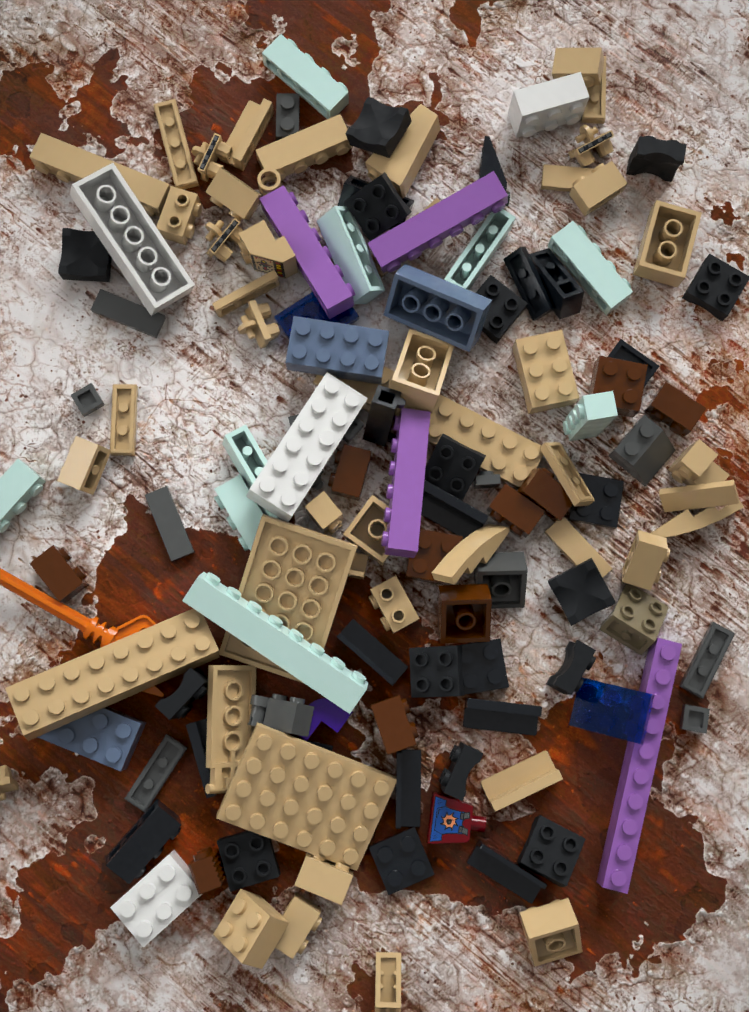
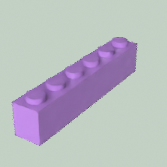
M493 171L368 242V246L382 272H393L400 268L401 263L408 259L412 261L421 256L422 251L425 249L438 247L442 244V240L448 236L455 237L463 232L464 227L470 224L476 225L484 220L485 215L491 212L497 213L506 207L505 204L508 203V195Z
M283 185L259 198L264 214L279 238L285 236L296 256L298 269L329 319L353 307L355 292L350 283L345 284L342 279L344 275L338 264L333 265L330 260L332 259L330 251L326 246L322 247L319 243L321 239L317 230L309 227V219L303 209L299 211L296 206L298 202L293 192L288 193Z
M401 408L399 416L395 415L393 430H397L396 438H392L391 453L395 454L394 461H390L388 475L392 476V484H388L386 490V499H390L389 508H385L384 522H387V531H383L381 546H385V555L414 558L418 552L431 413L429 411Z

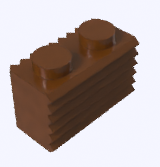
M211 846L197 851V854L193 855L194 859L188 864L199 895L221 887L226 879L223 863L218 853L219 849L212 850Z

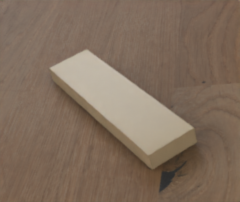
M172 99L153 104L175 187L184 190L199 186L176 100Z

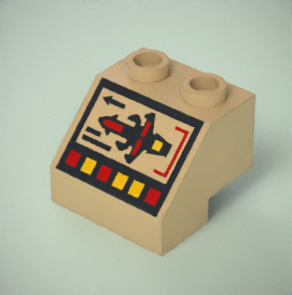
M264 220L239 233L241 242L238 243V246L241 250V256L247 265L251 263L255 271L267 274L275 270L278 277L284 279L298 273L296 256L285 236L275 240Z

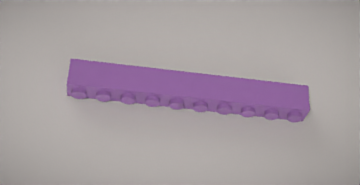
M656 638V641L648 648L596 881L603 888L628 894L681 652V643Z

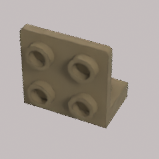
M626 583L614 610L602 622L599 630L642 655L656 641L669 608L634 585Z

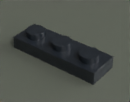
M520 247L505 257L503 260L522 299L528 303L526 308L532 320H539L553 311L555 307L526 247Z

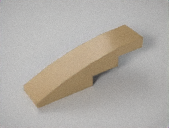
M739 500V504L726 505L719 511L716 507L704 508L694 516L687 509L652 531L651 534L669 539L691 533L728 517L744 506Z
M487 524L471 533L459 542L432 571L434 580L455 585L463 573L471 574L479 563L487 564L510 532L509 527Z
M376 952L375 1012H401V953Z

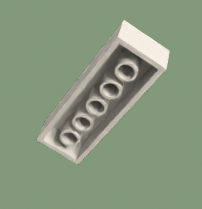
M114 163L72 184L71 198L151 316L191 293L195 284Z
M326 372L250 487L246 497L283 521L289 522L368 398Z

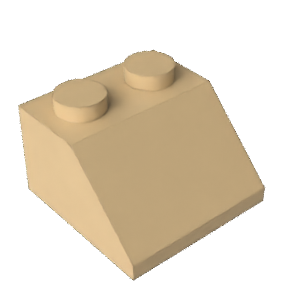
M569 898L554 900L549 904L530 907L526 911L520 912L522 927L534 967L583 952L579 923Z

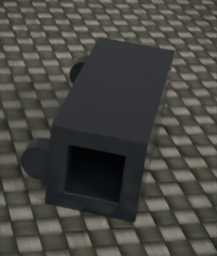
M378 385L371 402L363 440L385 447L387 442L391 443L392 438H396L391 429L397 408L405 407V399L400 398L402 392Z

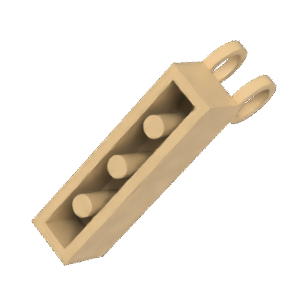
M341 114L255 150L258 163L262 169L257 177L259 191L262 196L266 195L265 192H272L281 187V181L286 176L293 173H301L307 167L314 164H323L328 158L335 155H344L352 148L345 134L348 129ZM269 181L276 183L271 187L264 186Z

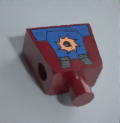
M432 792L427 842L430 844L469 842L470 831L485 832L486 817L472 815L473 805L469 802L461 801L438 792Z

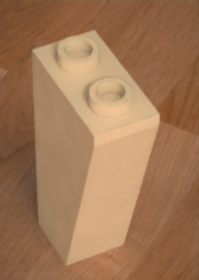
M422 104L410 114L412 122L390 158L373 153L365 162L368 177L373 181L385 172L402 199L407 195L440 131L438 115Z

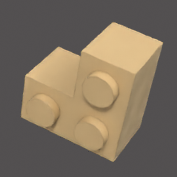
M700 439L685 448L668 469L672 473L671 476L677 482L684 483L687 486L725 481L730 476L713 462L718 454Z

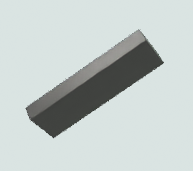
M102 289L99 290L91 307L93 313L156 339L166 319V316L161 313L151 316L144 306Z
M165 486L146 494L145 498L171 561L174 562L195 553L169 487Z
M711 622L679 687L703 699L735 633L715 622Z
M166 734L124 799L143 812H146L188 747L169 734Z

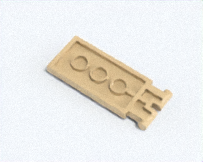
M208 665L206 768H210V784H206L205 787L207 794L227 792L255 726L247 725L252 705H250L251 696L256 695V667Z

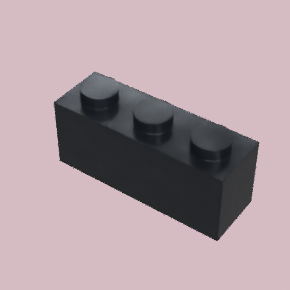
M156 799L106 856V866L128 884L134 878L139 879L145 872L151 859L155 860L162 853L163 845L169 839L173 840L180 832V817L159 799Z

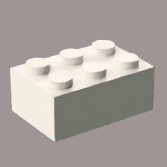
M581 72L513 91L508 116L516 138L521 136L530 137L536 132L543 130L552 131L560 125H573L581 120L589 100V94Z
M173 850L110 908L144 948L202 894L199 895L189 866Z

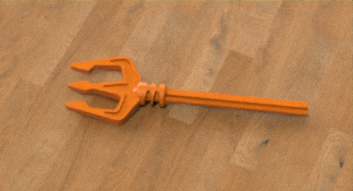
M0 568L1 586L82 631L84 639L87 640L93 637V644L100 641V648L156 624L150 617L140 615L117 628L112 626L108 629L106 628L107 622L99 624L100 618L97 616L95 618H88ZM155 686L142 691L159 697L164 696Z

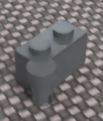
M272 694V698L252 695L250 701L252 708L247 725L256 726L258 722L281 732L308 737L314 706L304 705L305 699L290 697V701H286L287 696Z

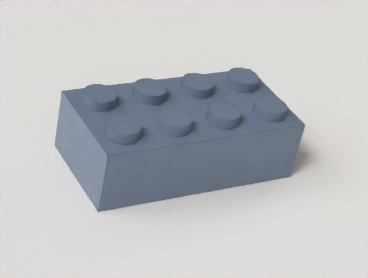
M405 264L394 275L383 315L470 352L479 341L492 300Z
M293 316L285 362L287 370L322 376L328 372L336 378L381 385L389 331Z
M107 706L38 736V738L118 771H123L128 768L146 722Z

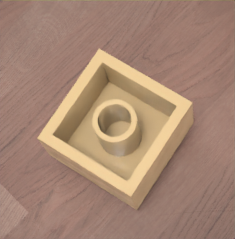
M372 495L343 533V537L350 543L358 545L357 548L383 566L390 556L384 554L385 546H381L382 533L387 531V522H384L385 508H389V506Z
M240 889L213 935L242 964L263 969L290 922L260 895Z

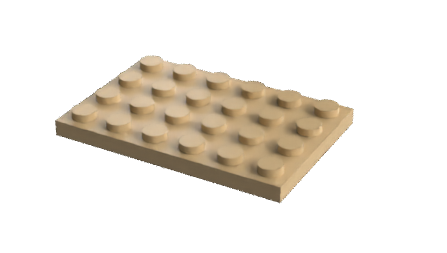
M263 514L238 591L241 593V597L248 602L251 600L262 607V611L269 616L275 615L283 621L282 625L288 629L299 631L310 644L316 643L324 649L358 545ZM228 631L225 632L219 655L303 683Z
M257 722L216 814V819L315 856L319 854L324 856L326 860L334 863H343L351 866L350 869L357 871L397 783L396 776Z

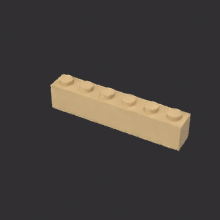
M43 133L40 134L29 156L36 170L43 174H48V172L54 174L59 180L69 183V181L75 183L114 163L150 217H154V215L160 217L171 188L166 182Z

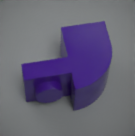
M327 698L315 700L309 704V706H314L308 737L299 736L307 741L321 721L338 733L352 712L349 714Z

